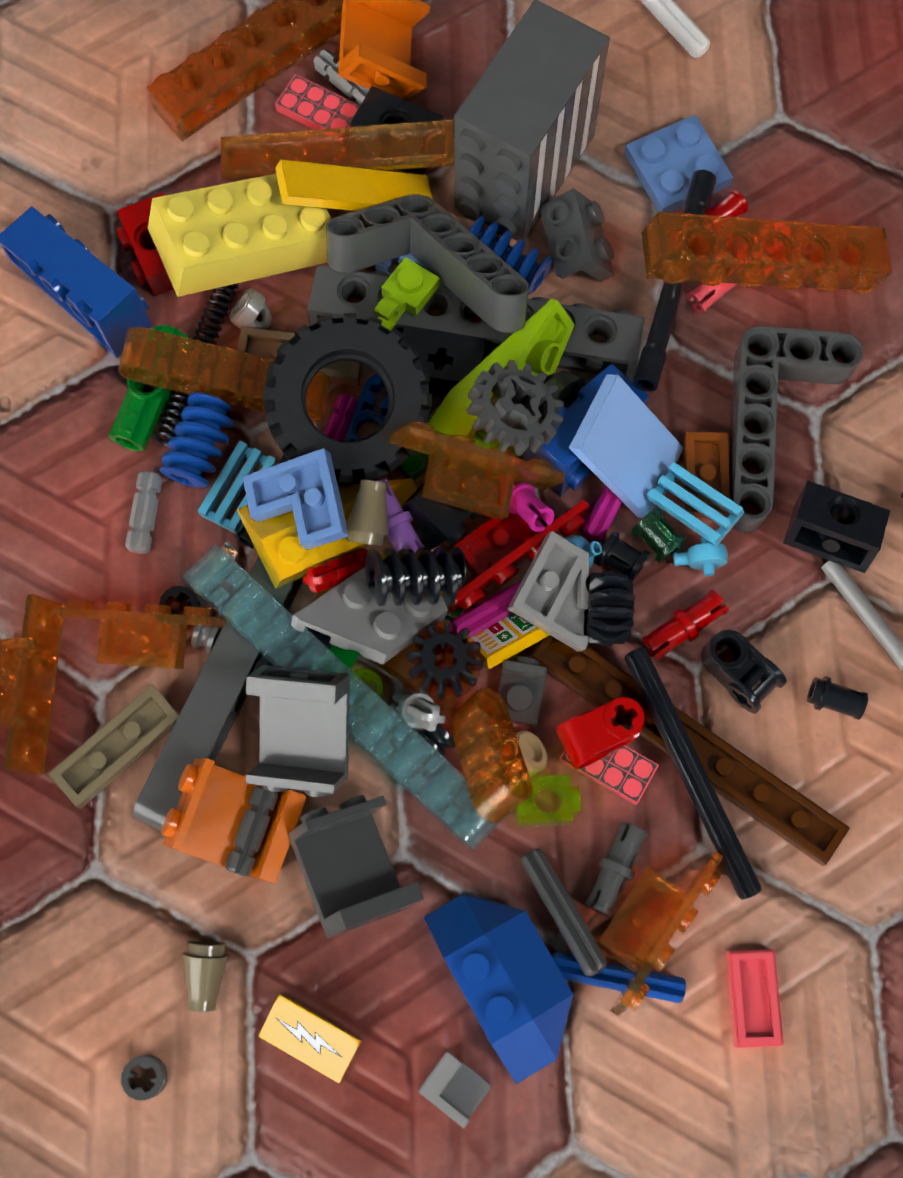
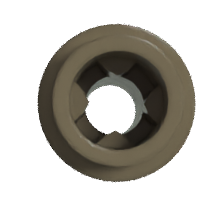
M360 479L359 490L346 524L349 530L347 541L383 546L384 535L389 536L386 501L387 483Z
M214 940L188 941L187 952L182 953L188 994L187 1009L199 1012L214 1011L229 955L225 953V943Z

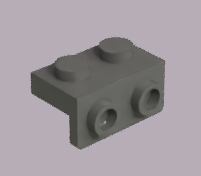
M573 188L540 206L556 276L564 279L581 270L600 282L614 276L611 260L614 259V252L610 242L604 236L601 224L605 222L601 207L596 201L589 200Z

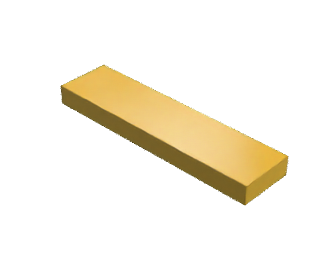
M280 160L275 167L282 204L358 211L412 194H421L432 199L427 175Z

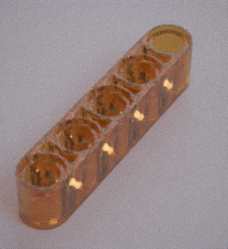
M132 327L126 332L118 371L123 377L136 382L186 394L193 392L204 393L228 404L265 412L263 387L266 385V373L269 364L274 362V360L149 328ZM320 371L310 382L306 395V407L312 422H320L324 419L330 384L329 376Z

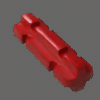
M360 548L308 567L307 574L303 576L304 584H308L310 590L315 593L340 584L365 567V558L368 550Z

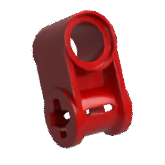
M621 697L592 711L584 712L558 725L555 731L574 769L578 770L599 761L612 751L637 739L642 731L645 715L643 708L637 701ZM617 712H621L624 717L633 716L630 730L626 731L622 725L614 727L613 723L615 722Z

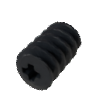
M421 547L415 553L410 548H403L399 550L398 554L392 548H386L380 554L377 550L370 549L365 558L367 586L370 593L374 594L379 607L386 604L388 593H392L396 606L403 604L405 593H409L413 605H419L423 592H426L428 602L431 605H436L442 591L445 601L448 604H453L456 601L457 591L461 590L465 582V555L459 547H454L450 551L444 547H438L433 552L426 547Z

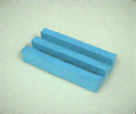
M239 441L198 509L199 515L236 533L243 524L237 510L248 505L246 495L231 520L225 517L244 488L242 476L251 474L257 463L262 465L260 470L277 465V459L270 455L267 457L262 454V451L256 448L251 449L246 443ZM244 458H248L216 513L213 512Z
M673 462L668 468V474L666 476L662 475L658 480L659 485L655 489L651 488L647 493L648 499L703 538L718 546L744 514L743 508ZM675 481H680L681 483H683L684 485H686L687 487H689L690 489H692L693 491H695L696 493H698L699 495H701L702 497H704L705 499H707L708 501L722 509L724 512L729 514V516L726 518L718 511H716L715 509H713L712 507H710L709 505H707L706 503H704L703 501H701L700 499H698L697 497L683 489L681 486L676 484ZM669 491L720 527L715 531L665 497L664 494Z

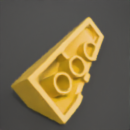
M412 478L389 480V485L401 506L417 490ZM360 483L338 485L346 524ZM248 505L237 510L275 589L307 574L308 567L370 546V544L347 541L348 537L307 550L300 546L293 511L257 522L250 517Z

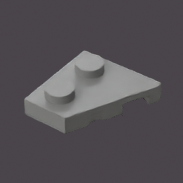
M553 531L546 534L507 608L578 652L585 650L588 645V636H584V611L588 609L589 591L586 588V578L589 575V553Z

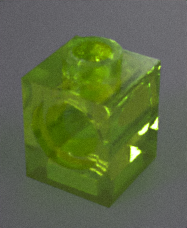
M570 775L515 778L514 794L517 828L571 825L574 821L573 814L581 812L579 786H571ZM544 790L552 791L560 800V808L552 813L543 812L537 807L535 796Z

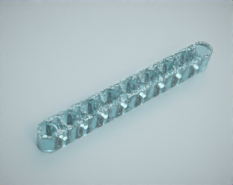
M214 544L182 576L211 607L274 666L350 673L349 736L467 847L475 851L501 822L504 815L485 795L307 628H305L304 632L295 630L291 626L293 615L220 547Z

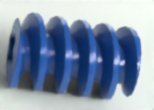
M483 215L471 226L469 231L529 283L528 295H531L538 289L547 275L553 258L548 256L540 264L537 263L539 249L534 247L527 255L523 254L526 241L520 239L513 247L510 246L512 232L507 230L500 238L496 237L499 224L493 222L485 230L483 228L485 221Z
M193 392L187 399L189 407H185L182 410L181 418L183 422H178L175 426L174 431L177 436L172 437L168 442L171 452L164 453L161 458L162 464L165 467H160L159 471L166 477L183 485L209 488L210 483L201 476V473H215L216 467L208 462L207 459L208 457L218 459L222 457L223 453L214 446V443H228V436L221 432L220 429L221 427L233 429L235 422L226 416L227 412L232 411L226 402L208 394Z

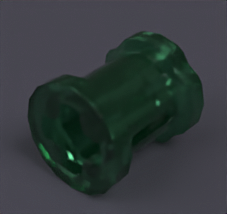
M660 507L648 513L631 530L635 537L640 536L653 550L658 564H662L672 557L673 553L678 552L688 541L684 534L679 535L664 519V512Z

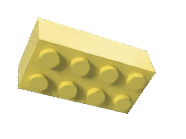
M271 174L152 198L148 230L176 295L179 297L327 263L326 226L331 217L327 208L282 204L277 174Z

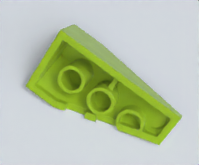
M551 298L526 321L523 329L514 332L455 385L428 422L427 426L446 447L450 448L453 452L463 447L490 477H492L491 472L496 468L499 470L503 468L510 470L518 456L514 446L509 445L504 453L499 452V441L494 439L486 444L484 442L487 435L485 429H473L472 426L478 419V416L467 414V409L472 403V400L468 398V393L474 386L480 373L483 370L488 372L493 363L496 362L504 369L509 360H514L519 370H522L529 363L532 366L531 374L534 376L545 372L547 375L555 373L575 326L559 301Z

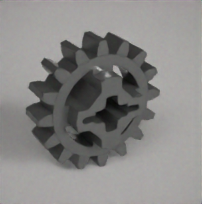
M509 360L504 369L499 363H493L488 372L483 370L480 373L474 386L468 393V398L472 400V403L467 409V414L478 416V419L472 426L473 429H485L487 435L484 442L488 444L496 439L500 442L499 452L502 453L506 451L509 445L514 446L517 456H522L528 447L533 453L538 452L544 443L548 444L556 435V429L564 419L558 414L564 406L563 401L553 399V395L558 390V387L556 385L546 386L543 383L547 376L545 372L537 376L531 374L532 366L529 363L522 370L517 369L514 360Z

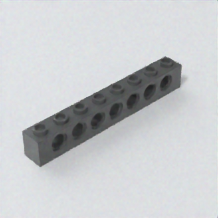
M317 265L307 308L310 324L318 323V318L326 315H331L332 319L343 318V313H357V319L367 321L370 316L377 318L379 315L374 313V309L380 300L384 298L381 287L390 275L381 271H372L370 273L357 271L349 273L338 272L330 267ZM440 285L417 316L405 311L394 326L402 334L405 326L486 338V356H489L514 333L496 331L485 321L473 323L467 320L470 316L477 314L445 285ZM353 296H360L364 298L361 302L358 303L347 302V300ZM544 297L528 299L526 321L550 299ZM581 303L571 306L561 304L575 326L557 368L600 374L610 364H613L625 376L633 380L638 363L645 317L635 316L633 313L625 310L613 312L595 310L593 307ZM432 309H441L445 312L440 316L427 314ZM595 334L602 335L608 341L597 343L589 337Z

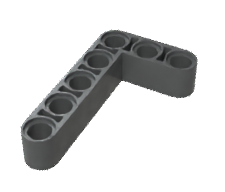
M421 194L406 195L335 217L327 223V263L331 269L338 272H354L410 253L431 273L438 276L448 289L494 330L512 333L524 328L527 315L529 283L428 196Z
M754 326L743 335L734 357L729 452L730 500L739 506L742 502L752 503L758 509L759 514L750 515L744 512L742 517L733 526L736 531L752 533L758 530L772 510L778 380L833 385L848 381L864 354L862 343L854 335L771 326ZM748 348H758L765 356L754 355ZM790 351L800 352L806 360L796 359ZM832 355L842 356L847 363L843 364L836 361ZM746 386H757L761 389L763 395L752 394ZM754 424L760 428L762 434H752L746 430L744 425ZM753 463L760 470V474L748 473L742 464Z

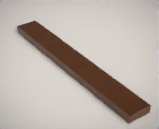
M551 635L539 642L529 658L538 660L539 666L548 668L547 674L596 708L621 697L637 701L643 708L645 715L644 725L638 737L672 760L631 675L589 646L585 650L578 652ZM675 707L714 790L820 865H827L850 827ZM617 712L615 721L627 730H630L633 716L624 717L621 712Z

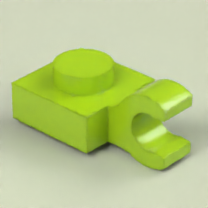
M405 257L381 287L384 298L380 300L374 309V313L379 315L377 319L382 320L381 326L391 331L405 311L417 316L440 287V278Z

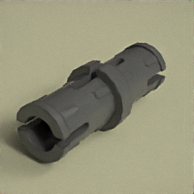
M621 822L607 857H602L598 866L601 868V871L585 903L586 907L612 918L613 911L626 882L632 881L635 874L632 868L644 840L648 836L646 831L632 824L629 827L627 822Z

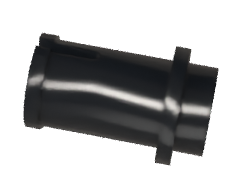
M824 676L823 679L815 677L808 691L807 702L814 704V709L820 711L824 707L860 720L867 707L868 693L832 683L831 678Z

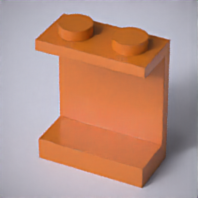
M343 0L338 76L369 90L371 86H374L410 101L426 87L427 82L426 72L410 66L412 28L430 12V5L420 0Z
M195 758L193 765L188 764L181 775L178 790L183 792L176 809L171 808L164 820L161 834L166 836L163 846L226 868L225 864L230 851L235 852L236 845L233 843L246 809L250 810L252 804L248 803L252 790L255 786L262 785L247 784L246 776L216 766L213 760ZM293 790L277 792L278 800L274 811L270 810L268 813L271 819L259 852H254L252 857L256 861L249 875L250 877L276 884L290 845L288 834L296 828L307 797Z

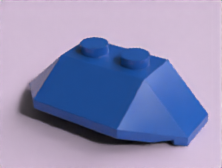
M462 894L425 916L424 919L446 964L491 1045L515 1083L521 1082L557 1060L573 993L527 912Z

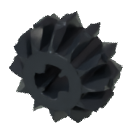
M602 571V573H591L587 578L586 588L589 591L588 609L584 611V635L588 636L589 643H599L600 646H613V644H624L630 638L631 628L634 626L635 595L633 594L634 585L627 574H617L616 571Z
M452 622L445 623L444 633L438 634L436 627L430 624L427 626L429 640L420 635H415L412 641L418 650L406 653V660L416 664V666L408 671L411 680L424 678L419 686L420 692L423 694L429 692L433 685H436L437 699L439 700L445 698V687H451L453 694L457 698L461 697L463 689L460 681L474 687L477 684V678L471 671L483 669V660L473 657L481 651V645L478 641L466 643L470 636V630L467 628L461 629L454 636ZM441 653L444 658L445 653L452 654L454 666L448 668L447 664H445V669L438 668L436 656Z

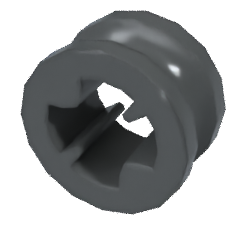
M205 611L195 626L191 646L196 649L204 646L206 647V652L210 654L227 619L220 617L216 620L213 618L212 612Z
M153 1055L139 1056L132 1059L124 1067L121 1075V1084L124 1092L130 1098L147 1100L159 1095L164 1090L168 1072L165 1064L159 1058ZM139 1065L144 1070L149 1068L155 1070L156 1078L150 1080L155 1084L150 1091L146 1086L137 1088L134 1084L133 1078L139 1076L135 1072Z

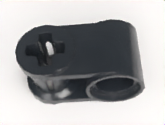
M728 629L718 632L702 649L701 660L705 669L728 690L737 703L753 714L758 713L761 709L760 703L776 687L782 688L787 682L783 672L737 631ZM716 644H725L731 648L734 655L733 662H723L718 658L715 651ZM761 679V683L753 690V685Z

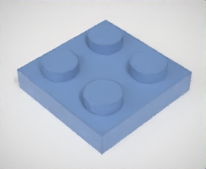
M696 114L625 145L624 154L660 216L685 206L692 175L697 170H708L716 176L717 180L713 193L731 186L733 176Z

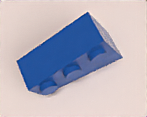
M610 364L579 390L577 394L579 397L567 409L564 406L561 408L558 414L564 418L563 422L556 429V435L548 444L544 443L536 453H533L529 447L525 450L524 465L560 497L569 488L576 491L591 474V471L588 470L589 468L569 449V446L607 374L619 375L640 400L647 405L649 395L643 390L636 388L633 382L613 364Z

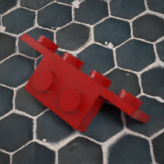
M583 499L553 521L550 526H546L545 530L541 532L533 531L518 514H512L505 508L457 542L454 547L462 549L465 555L466 568L475 579L457 591L455 603H447L446 606L449 614H452L460 607L465 612L470 610L486 596L483 592L484 589L494 582L500 587L511 580L520 571L517 568L518 564L528 557L533 561L546 534L553 531L558 535L562 533L566 537L575 533L585 524V520L582 517L590 507L589 503Z

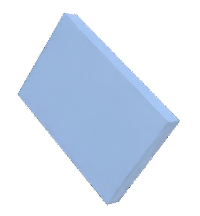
M613 374L605 376L569 446V449L637 517L649 519L655 507V504L648 499L647 493L651 488L655 489L659 485L658 480L662 475L666 476L668 474V468L673 462L677 463L684 448L619 375Z

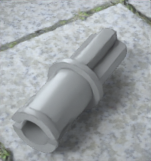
M402 689L393 695L392 699L399 703L398 705L391 703L392 711L397 716L402 717L408 726L435 731L438 723H445L446 715L440 713V706L435 704L429 695L422 692L414 693L408 689Z

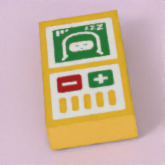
M513 613L469 638L466 643L477 641L480 643L481 651L474 656L483 660V664L488 669H491L550 634Z

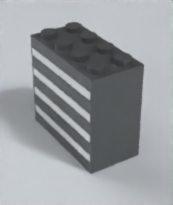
M538 0L532 2L454 115L455 208L463 216L476 221L484 215V223L488 226L493 222L499 224L497 231L499 236H502L509 230L512 232L511 239L513 238L516 241L520 239L525 241L541 218L540 206L554 198L595 136L610 41L609 36Z

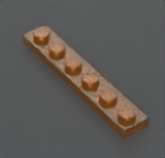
M454 120L220 137L221 175L227 181L245 180L276 174L275 167L280 160L374 170L455 165Z

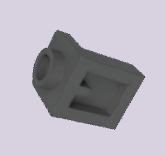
M516 656L513 657V661L504 660L494 720L537 728L548 668L539 666L538 660L529 657Z

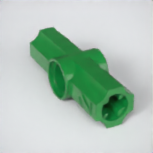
M165 324L161 326L155 325L140 363L133 367L128 374L127 384L129 389L110 431L109 438L111 441L135 452L146 451L161 412L167 408L166 404L171 402L169 396L173 395L171 388L190 344L188 335L172 326ZM148 384H159L154 391L142 393V390Z

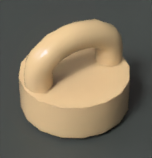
M524 730L508 738L503 744L501 752L503 766L508 775L514 780H525L545 769L547 753L542 742L533 733Z

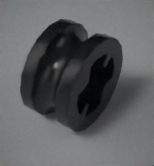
M175 586L163 593L159 602V610L167 623L182 629L190 627L199 619L201 603L189 588ZM183 598H188L186 600L187 605L190 607L188 613L180 612L177 617L172 616L175 614L174 610L170 607L173 601L181 603Z
M437 724L435 731L417 729L413 733L419 742L441 761L446 758V749H454L457 746L454 738L439 724Z

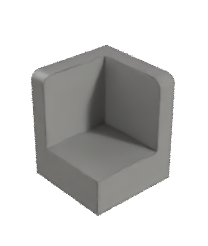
M447 1050L421 1085L418 1092L458 1125L465 1128L470 1121V1116L490 1090V1084Z

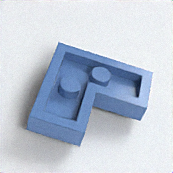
M325 448L242 476L250 517L257 522H261L293 511L300 546L309 550L349 536L331 453Z

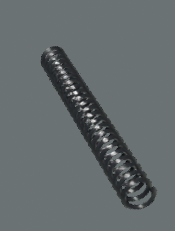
M237 283L212 289L213 293L209 295L210 300L206 302L207 308H204V315L200 317L202 322L198 323L199 329L195 331L196 336L192 338L193 343L189 345L190 351L186 353L188 358L183 360L185 365L181 366L182 372L178 374L179 380L175 381L176 387L172 389L173 395L169 396L171 402L166 404L168 409L163 411L165 417L160 419L162 424L157 426L159 431L154 434L156 439L167 447L169 440H162L158 435H164L169 439L177 435L161 429L166 427L170 431L175 432V425L167 424L164 420H169L176 425L178 422H183V420L169 416L167 413L171 412L181 418V410L189 407L185 404L188 403V396L186 395L195 392L192 389L200 388L196 382H201L202 378L197 374H205L204 369L201 367H208L207 362L204 360L211 359L207 353L214 352L211 346L217 344L214 339L219 338L217 332L222 331L221 326L218 324L225 323L221 317L228 316L224 310L231 309L227 303L233 302L230 296L236 295L233 289L239 288ZM210 310L214 314H208L207 311ZM196 339H199L203 343L196 342ZM196 346L200 350H194L193 347ZM193 353L199 358L191 357L190 354ZM188 361H191L192 363H194V364H196V365H191V364H188L187 362H188ZM188 368L192 372H186L184 369ZM182 375H185L191 380L183 379ZM179 383H183L184 385L190 388L182 387L179 385ZM176 390H180L186 395L178 394ZM177 397L179 400L185 403L174 401L173 398ZM170 405H175L181 410L172 409Z

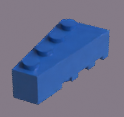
M31 206L0 234V246L7 258L116 358L120 357L152 327L146 313L149 306L137 293L136 289L91 254L78 239L74 240L66 234L62 225L52 215L44 216Z

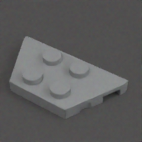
M364 567L295 613L291 626L300 632H304L305 628L308 627L331 636L330 644L345 650H355L362 657L383 665L412 644V639L415 635L423 636L427 633L428 625L433 624L436 626L441 623L448 609L441 592L436 605H431L428 602L426 592H423L419 605H413L409 593H405L404 602L401 606H396L392 593H388L386 604L379 607L374 594L370 593L367 586Z

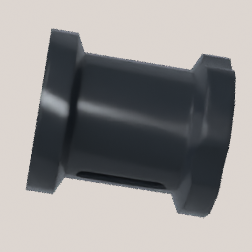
M613 531L604 543L601 554L597 555L594 564L599 567L604 564L619 574H627L633 583L651 552L646 549L642 552L619 539L620 534Z

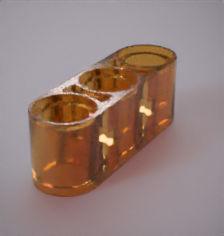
M480 688L451 714L449 721L472 803L476 811L485 820L498 823L532 795L533 789L504 700L494 690Z

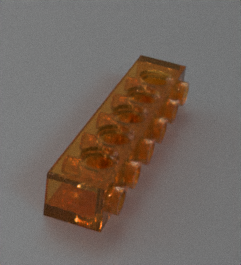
M275 0L263 9L254 11L248 19L232 30L223 32L217 40L199 52L192 53L183 63L168 73L161 74L152 84L147 86L154 110L183 142L341 33L343 0Z
M657 212L641 232L647 279H662L665 283L669 284L683 281H698L707 286L734 283L740 284L745 288L770 285L778 286L782 290L806 287L815 288L819 292L842 289L852 290L855 294H864L875 290L877 285L893 273L886 229L884 227Z

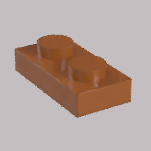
M685 432L683 437L684 469L730 499L728 432ZM684 485V489L686 491H688L689 493H691L692 495H694L695 497H697L698 499H700L701 501H703L704 503L718 511L726 518L729 516V514L724 512L722 509H720L719 507H717L716 505H714L713 503H711L710 501H708L707 499H705L704 497H702L701 495H699L698 493ZM685 503V510L695 517L707 518Z

